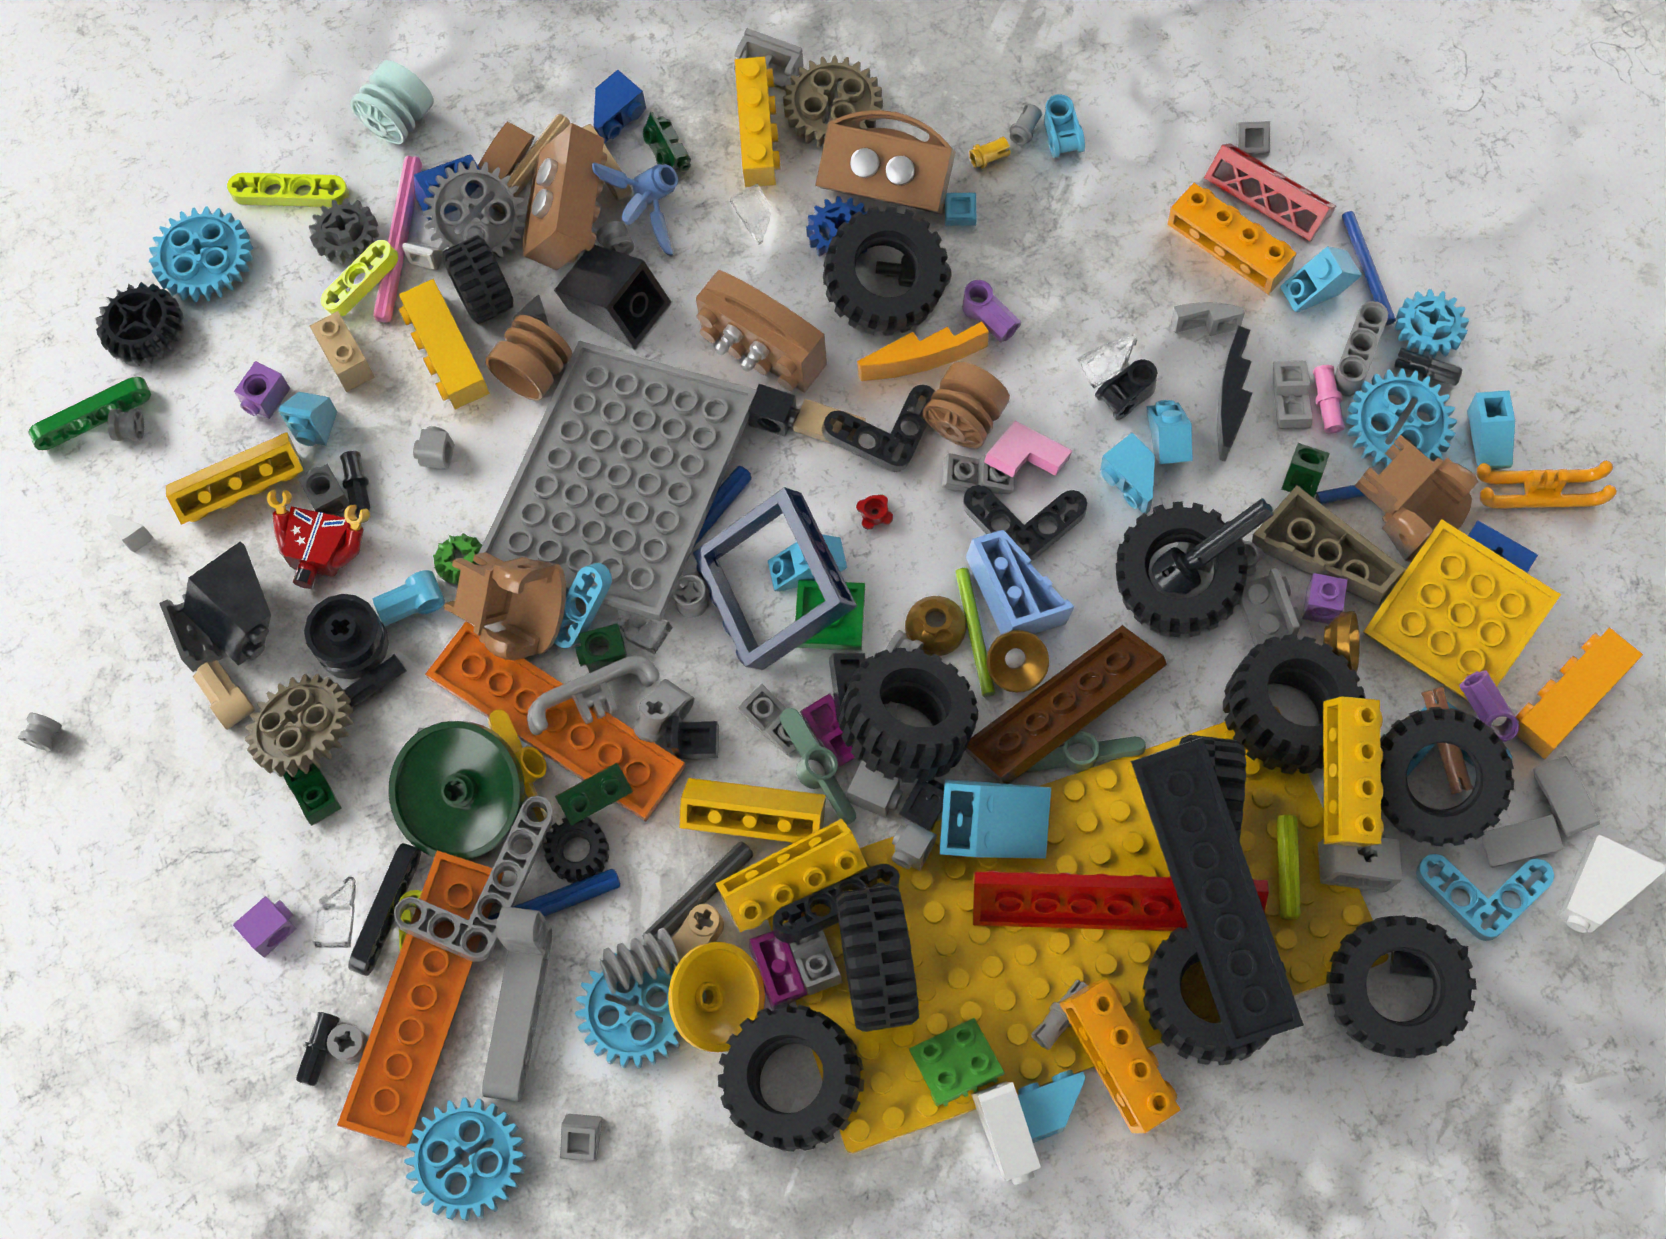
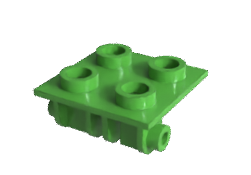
M975 1018L909 1048L931 1091L930 1094L936 1106L941 1104L944 1107L948 1106V1102L959 1098V1095L963 1094L964 1097H967L968 1091L973 1090L975 1093L978 1091V1086L982 1087L991 1082L996 1083L998 1082L997 1078L1005 1074Z

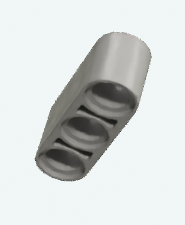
M1366 302L1359 309L1335 373L1337 390L1342 395L1352 396L1356 391H1360L1388 320L1387 308L1379 302ZM1366 320H1372L1376 324H1370ZM1355 346L1363 347L1366 351H1360ZM1344 373H1351L1356 378H1349Z

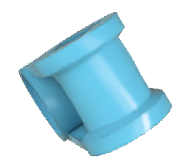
M1062 94L1051 96L1047 100L1045 107L1044 126L1052 157L1058 158L1061 153L1075 150L1079 153L1085 152L1084 134L1078 122L1072 100ZM1060 113L1063 114V116H1056L1054 114Z

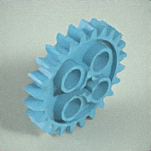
M205 206L202 214H199L194 207L192 208L191 216L187 217L181 211V220L176 221L169 218L170 228L160 226L159 229L163 236L153 237L157 246L149 248L153 256L149 259V263L153 267L151 270L162 288H167L171 296L178 293L181 300L184 301L190 294L193 301L197 302L200 295H204L206 300L210 301L211 293L216 292L221 298L223 297L222 289L224 287L231 291L234 290L231 283L233 280L243 281L240 272L250 271L246 262L253 260L250 253L253 249L249 240L250 236L246 229H244L239 219L235 220L230 212L224 216L221 209L218 208L212 214L210 209Z
M1401 368L1397 377H1394L1389 369L1384 375V380L1381 376L1375 374L1371 380L1372 384L1365 381L1361 386L1362 392L1356 391L1353 399L1355 402H1351L1347 409L1353 414L1349 415L1346 419V423L1354 425V427L1350 428L1347 434L1351 437H1358L1353 444V448L1363 447L1365 449L1361 455L1362 459L1370 455L1374 457L1372 467L1377 466L1381 461L1384 463L1385 469L1392 462L1385 453L1400 435L1410 439L1419 451L1433 461L1437 458L1440 459L1442 457L1441 452H1446L1451 446L1447 441H1451L1456 434L1450 428L1456 425L1457 420L1448 416L1452 415L1455 407L1444 405L1450 398L1449 395L1439 396L1437 394L1442 385L1438 384L1432 388L1428 386L1430 376H1427L1423 381H1419L1418 371L1415 370L1409 378L1406 377L1404 368ZM1388 396H1397L1401 400L1402 404H1393L1389 400ZM1416 399V405L1393 442L1387 445L1385 440L1410 400ZM1417 412L1426 413L1431 421H1422L1418 417ZM1371 422H1381L1385 427V431L1376 430Z
M671 962V973H672L673 968H674V965H673V963ZM657 967V979L653 980L647 971L643 972V984H639L635 980V985L631 991L620 993L617 991L618 981L616 982V994L612 995L603 971L600 974L592 970L589 971L594 981L592 984L581 983V987L587 992V996L576 997V1001L585 1006V1009L576 1011L575 1015L578 1019L586 1020L578 1026V1030L581 1033L591 1032L584 1041L588 1046L598 1042L594 1050L598 1057L608 1051L606 1061L609 1064H612L617 1057H620L621 1066L626 1068L630 1059H633L637 1068L640 1069L643 1058L647 1057L651 1064L655 1065L656 1053L660 1052L664 1057L668 1058L669 1054L666 1046L670 1044L677 1048L680 1047L675 1038L676 1034L680 1033L672 1021L668 1003L669 985L672 975H667L661 967ZM656 992L666 993L667 1001L664 1005L657 1008L649 1005L653 994ZM607 995H612L630 1006H635L638 1002L644 1012L662 1017L663 1022L657 1023L636 1011L630 1016L625 1006L608 1001L605 998ZM611 1010L618 1011L619 1019L614 1025L605 1026L602 1024V1017L606 1012ZM644 1024L651 1026V1035L647 1039L642 1041L634 1039V1031L637 1027Z
M466 1097L462 1098L460 1108H457L449 1100L447 1101V1112L445 1113L434 1107L436 1118L431 1121L426 1117H422L421 1119L426 1129L424 1131L413 1129L412 1133L419 1138L418 1143H411L406 1146L415 1152L414 1157L404 1160L405 1164L415 1168V1170L406 1175V1179L418 1181L412 1188V1193L418 1195L425 1192L420 1203L426 1207L435 1201L432 1212L439 1215L446 1208V1218L453 1220L457 1212L460 1211L462 1220L468 1221L471 1210H474V1213L480 1219L484 1218V1206H488L496 1212L498 1208L495 1200L498 1197L507 1202L510 1200L505 1189L507 1187L518 1189L519 1187L512 1180L513 1174H524V1170L516 1166V1161L525 1159L526 1155L515 1149L521 1146L524 1140L521 1137L512 1138V1135L519 1129L515 1123L505 1126L510 1116L503 1112L496 1117L498 1107L493 1103L484 1111V1101L481 1099L476 1100L473 1108H471L470 1102ZM473 1124H478L480 1126L479 1137L475 1141L466 1142L464 1138L466 1129ZM490 1139L494 1140L492 1146L481 1149ZM440 1145H447V1158L440 1163H435L433 1161L434 1150ZM465 1151L470 1154L468 1158L470 1164L466 1167L460 1163L462 1161L461 1154ZM496 1155L499 1160L497 1169L492 1173L485 1174L482 1169L484 1160L488 1156ZM452 1167L441 1179L437 1178L439 1172ZM458 1176H465L467 1181L465 1190L460 1194L453 1195L450 1189L452 1181Z

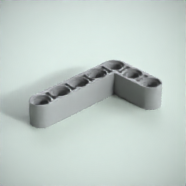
M532 796L523 803L469 920L421 899L407 897L399 901L395 906L394 917L399 928L409 935L467 960L482 962L488 959L498 942V918L493 920L485 918L482 914L483 908L489 903H497L501 907H514L552 824L553 808L549 800L542 796ZM534 807H540L546 811L547 817L541 822H533L528 818L527 813ZM518 839H527L531 842L532 849L526 854H517L512 846ZM509 870L517 875L518 879L514 885L504 887L498 883L497 878L503 871ZM415 907L421 911V918L418 922L406 924L402 921V913L407 908ZM448 921L455 927L453 934L444 939L437 937L434 934L437 924ZM476 935L483 936L488 941L487 947L479 953L471 952L467 948L469 939Z
M503 906L498 918L497 937L508 950L484 1073L482 1094L483 1097L520 1102L525 1090L550 956L552 928L540 911Z

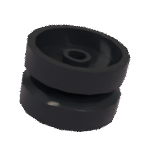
M339 594L328 597L313 608L306 620L304 634L307 646L323 668L337 678L352 680L366 675L365 671L367 669L369 671L373 670L386 657L389 645L387 630L371 605L356 595Z

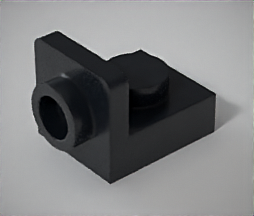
M918 779L899 812V817L931 832L943 811L945 785L935 779L928 782H920Z

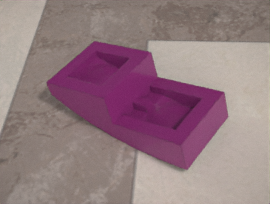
M830 693L800 711L820 745L832 751L836 756L838 768L855 758L851 753L852 746L847 747L842 738L843 731L839 728L834 699Z

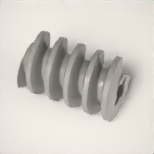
M664 928L658 930L657 940L651 933L644 935V946L637 938H633L630 942V951L623 943L617 944V955L609 947L603 949V961L600 959V964L608 988L613 995L616 994V982L619 981L627 990L630 985V977L633 976L639 984H643V972L647 971L654 980L657 979V967H661L668 975L671 973V962L674 961L678 965L680 961L671 936Z

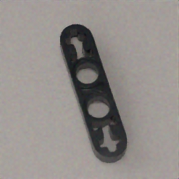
M401 843L397 848L352 950L348 963L350 971L368 976L374 969L394 923L395 906L402 895L407 892L420 862V848L406 843Z
M889 864L875 865L780 908L773 916L774 936L781 942L794 943L839 923L836 903L837 896L844 891L885 885L882 882L877 883L879 878H882L885 882L890 880L889 885L891 884L899 888L900 875L898 871ZM824 904L831 911L826 916L821 917L814 915L811 909L815 905ZM788 920L790 924L795 923V928L790 929L788 925L783 926V922Z

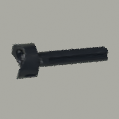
M1261 498L1186 554L1179 548H1171L1154 563L1151 570L1155 580L1164 591L1188 594L1201 584V577L1198 572L1200 568L1274 516L1271 505Z

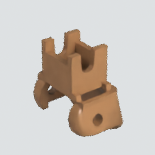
M1400 435L1385 453L1392 462L1379 475L1369 467L1355 484V487L1386 513L1382 517L1386 523L1382 529L1386 532L1403 559L1412 562L1441 519L1457 529L1462 526L1471 508L1472 497L1470 491L1478 483V480L1470 470L1458 463L1452 462L1449 458H1446L1444 462L1439 458L1432 462L1406 438Z
M487 552L474 555L473 561L480 565L473 564L463 558L454 559L452 566L461 570L455 601L446 602L444 609L475 625L473 632L478 636L480 635L479 641L485 644V647L492 654L505 660L515 661L535 654L546 653L553 646L561 627L566 602V580L564 570L559 564L532 560L526 557L504 562ZM502 621L501 624L506 629L493 632L484 626Z

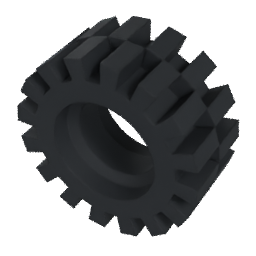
M567 817L562 818V824L554 823L551 826L553 832H547L545 836L547 843H543V849L545 851V859L557 877L562 880L565 878L567 882L574 883V880H583L596 875L595 873L598 870L602 872L605 869L604 862L609 860L608 850L610 849L604 832L596 822L594 824L590 818L586 817L584 820L571 826ZM572 838H584L590 845L588 855L583 860L577 862L566 859L563 853L565 844Z

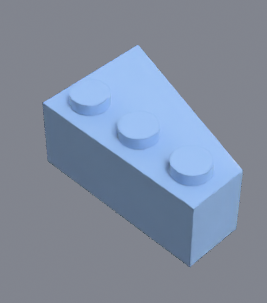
M1004 530L972 539L966 559L1001 634L1013 630H1023L1036 634L1067 623L1074 609L1073 604L1068 599L1064 600L1056 592L1047 576L1043 577L1032 566L1031 559Z

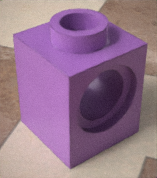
M255 361L234 390V393L241 402L240 407L252 416L260 414L270 419L289 392L290 387L281 373ZM265 390L262 394L256 395L259 391Z
M1313 573L1306 591L1302 619L1330 624L1337 615L1343 612L1348 579Z
M266 896L233 924L250 946L264 958L297 929L289 920L294 915L284 903L279 900L274 904Z

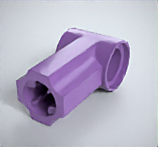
M973 280L965 287L962 304L965 315L970 319L982 321L988 331L1000 343L1007 341L1021 326V321L993 295V289L989 283L983 280ZM979 297L982 298L984 302L977 303L972 301L971 298Z
M1486 670L1482 672L1476 671L1467 676L1459 686L1479 719L1493 729L1503 742L1514 738L1519 729L1518 721ZM1507 717L1502 725H1492L1496 718Z

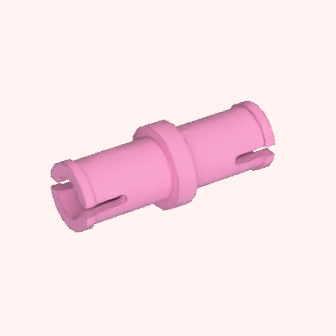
M1318 366L1313 370L1318 392L1315 398L1316 405L1321 408L1324 432L1337 433L1345 428L1340 405L1343 400L1342 393L1337 390L1334 366Z

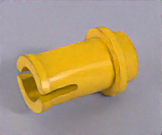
M1003 136L982 146L976 144L972 150H969L970 162L974 168H986L987 163L1009 156L1011 151L1008 148L1010 146Z

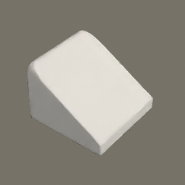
M403 243L402 247L409 264L433 270L439 269L442 262V251H439L438 248L419 243Z
M113 514L106 516L107 522L131 552H136L153 539V536L142 524Z

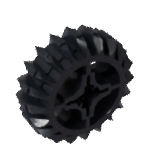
M140 282L137 288L128 283L127 291L122 292L116 289L117 296L115 298L106 297L108 306L99 307L102 316L95 319L98 325L96 331L101 340V345L105 350H108L113 358L116 360L120 358L126 364L133 361L134 364L140 366L143 359L152 364L153 357L157 355L164 359V351L166 349L174 351L172 342L181 341L179 332L185 330L182 322L184 319L183 312L179 308V303L164 288L159 289L154 283L147 287L146 284Z

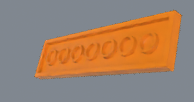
M466 621L425 673L427 678L487 718L494 710L500 709L505 711L509 715L519 739L534 747L540 753L583 781L618 763L633 792L617 800L616 803L646 822L685 769V762L656 743L639 739L634 729L606 711L605 716L598 719L593 708H589L593 722L585 724L573 698L546 709L547 729L540 735L532 734L527 722L528 709L543 693L561 686L563 683L524 658L512 661L495 656L485 647V644L479 641L480 635L478 636L473 632L474 626Z
M437 850L419 899L469 920L493 868ZM504 872L500 873V875L497 878V881L500 885L504 876ZM489 903L483 908L482 914L485 918L488 919L494 903ZM418 908L415 909L410 924L418 922L421 918L422 913ZM443 921L437 924L434 934L439 938H448L453 934L455 927L452 923ZM406 934L337 1123L338 1127L407 1148L406 1146L410 1144L413 1135L412 1131L416 1127L473 961ZM476 935L469 939L467 948L471 952L477 953L482 936Z

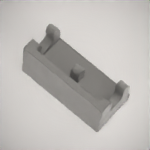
M746 28L734 55L738 59L765 56L766 68H773L774 86L785 90L786 85H791V75L798 76V68L804 66L801 47Z

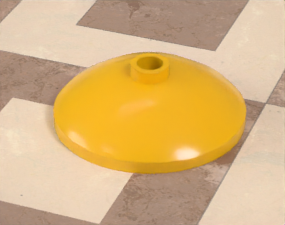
M709 942L690 950L676 966L670 981L668 1003L672 1021L680 1035L695 1048L707 1052L729 1051L731 1045L726 1042L731 1034L738 1036L743 1030L740 1024L747 1018L752 1021L758 1018L757 1012L764 1009V983L756 963L744 950L726 942ZM704 991L706 993L705 1002H703L702 1000V994Z

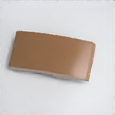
M507 121L491 142L478 167L481 169L483 164L487 162L488 172L490 173L499 167L500 173L498 177L503 179L510 175L517 162L520 163L524 158L535 136Z

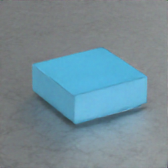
M947 193L945 198V226L976 225V193Z

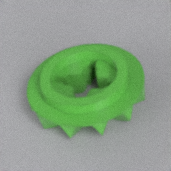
M464 533L461 536L455 537L449 535L448 540L438 543L436 554L433 555L434 568L437 574L448 583L458 584L461 570L452 566V560L455 559V550L458 549L462 555H466L464 557L465 560L478 565L473 559L474 555L479 553L482 544L476 537L473 538Z

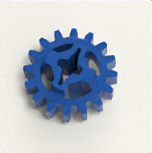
M837 196L836 203L832 204L828 199H825L824 208L817 205L814 207L815 215L808 216L806 232L807 237H809V246L811 248L816 247L819 257L827 253L832 238L835 237L838 228L844 222L848 223L851 216L859 211L863 215L867 213L863 203L854 206L853 198L850 197L844 203L841 197Z

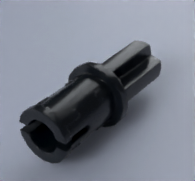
M1401 347L1398 357L1408 359L1410 362L1398 358L1394 365L1395 368H1404V370L1413 373L1416 370L1419 375H1422V379L1430 376L1431 379L1453 386L1458 384L1462 375L1461 367L1434 359L1432 354L1428 357L1406 350Z
M358 451L344 452L340 455L345 478L342 485L347 490L349 504L357 505L355 514L359 515L361 509H368L370 511L371 508L366 487L369 484V479L364 476L361 453Z
M395 654L373 670L369 671L367 669L365 671L366 675L344 689L345 694L351 700L349 705L352 708L379 690L381 693L383 691L382 687L407 671Z
M324 1012L317 1013V1019L309 1041L304 1042L303 1045L306 1050L296 1076V1081L308 1086H315L317 1084L326 1055L331 1054L327 1048V1038L331 1030L337 1026L340 1020L339 1017Z

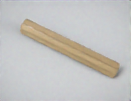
M562 114L556 115L510 174L511 178L507 183L508 187L517 185L519 187L513 194L515 198H517L533 177L540 150L570 125V120ZM498 205L491 206L495 211L501 214L504 213L502 207Z

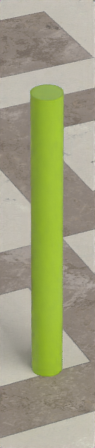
M960 568L955 573L983 697H990L995 695L996 692L993 679L990 677L987 669V651L968 568Z

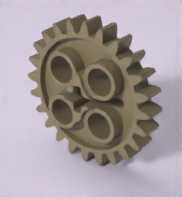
M836 55L833 56L831 63H827L826 59L821 57L820 65H816L810 60L809 70L799 67V77L791 75V85L785 86L786 95L783 96L784 114L788 118L789 127H795L797 137L805 134V142L807 144L813 139H817L818 148L822 146L826 137L828 123H824L829 116L828 106H832L829 122L848 114L881 110L883 108L882 88L878 87V78H870L869 68L861 71V62L859 61L850 66L849 57H846L842 63H838ZM839 81H842V82L840 83V86L838 87V90H837V91H838V98H835V99H834V97H835V92H836L835 88H836V86H837V83H838ZM879 119L863 120L860 122V128H876V120Z
M304 674L299 683L294 677L290 678L289 686L286 688L279 683L276 694L268 691L266 694L269 700L266 703H257L261 709L260 712L250 714L255 723L246 726L250 735L245 737V741L250 745L247 751L253 756V760L270 774L275 771L279 777H282L287 771L291 777H295L298 768L307 774L310 764L314 763L319 768L321 767L320 759L323 756L328 759L333 758L330 752L332 748H342L338 740L340 737L349 736L344 727L353 724L348 715L353 713L354 710L349 705L351 702L350 698L337 682L334 683L330 677H326L323 680L319 674H316L311 680L307 674Z

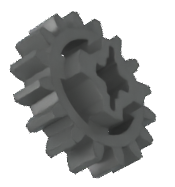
M344 198L341 205L332 200V207L329 209L322 205L320 208L323 214L321 216L314 214L312 218L315 224L309 225V230L312 234L310 240L318 255H325L330 263L337 257L341 265L344 264L346 258H350L354 262L357 259L356 255L362 254L366 247L374 243L373 238L379 237L376 228L378 223L375 216L372 215L368 206L363 208L359 200L351 205L348 198Z

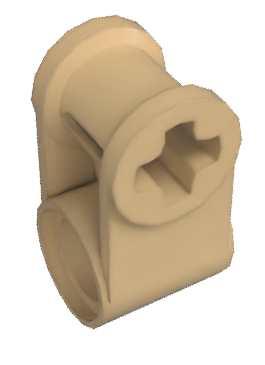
M708 904L695 906L690 911L679 931L672 937L679 961L693 948L705 943L716 942L722 934L724 921L713 906ZM702 917L704 919H708L710 917V919L713 921V925L711 927L704 926L702 928L701 924L699 923V920Z

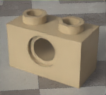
M338 311L310 325L316 340L346 392L375 378Z

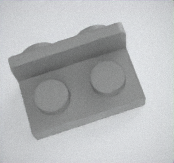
M1278 568L1271 569L1266 577L1247 581L1239 603L1254 646L1263 644L1266 639L1275 636L1281 640L1284 635H1297L1302 626L1301 614L1297 607H1292L1289 599L1291 595L1289 582L1285 576L1281 577Z

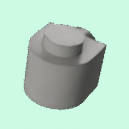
M429 426L427 429H421L420 439L414 443L413 456L414 459H418V463L422 467L448 469L455 444L447 431L439 427Z
M910 822L906 827L901 825L892 841V844L895 845V853L892 856V860L903 868L910 869L913 867L920 871L934 846L937 835L913 822Z

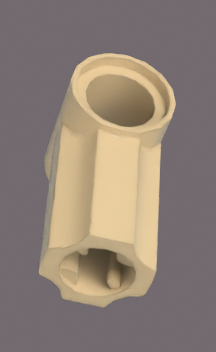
M217 660L206 662L197 668V672L192 677L210 701L209 707L226 730L256 711L240 687L235 686L226 670Z

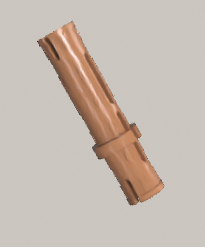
M1444 687L1421 693L1427 710L1430 707L1449 709ZM1437 743L1451 794L1473 789L1461 748L1448 743Z

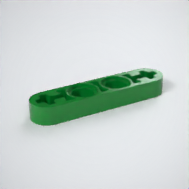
M142 377L128 378L35 423L30 427L28 434L37 450H49L107 422L111 409H121L123 412H128L130 409L144 404L150 399L151 392L145 379Z

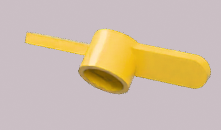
M494 710L488 717L490 729L502 737L514 751L522 769L527 797L538 796L533 782L546 774L547 766L543 755L534 747L526 746L523 748L509 715L503 710ZM532 808L538 822L543 821L547 817L546 811L543 808Z

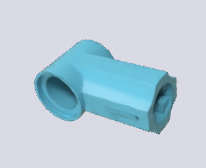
M430 570L416 572L406 579L404 585L372 598L384 626L415 613L429 614L435 612L445 604V599L434 573Z

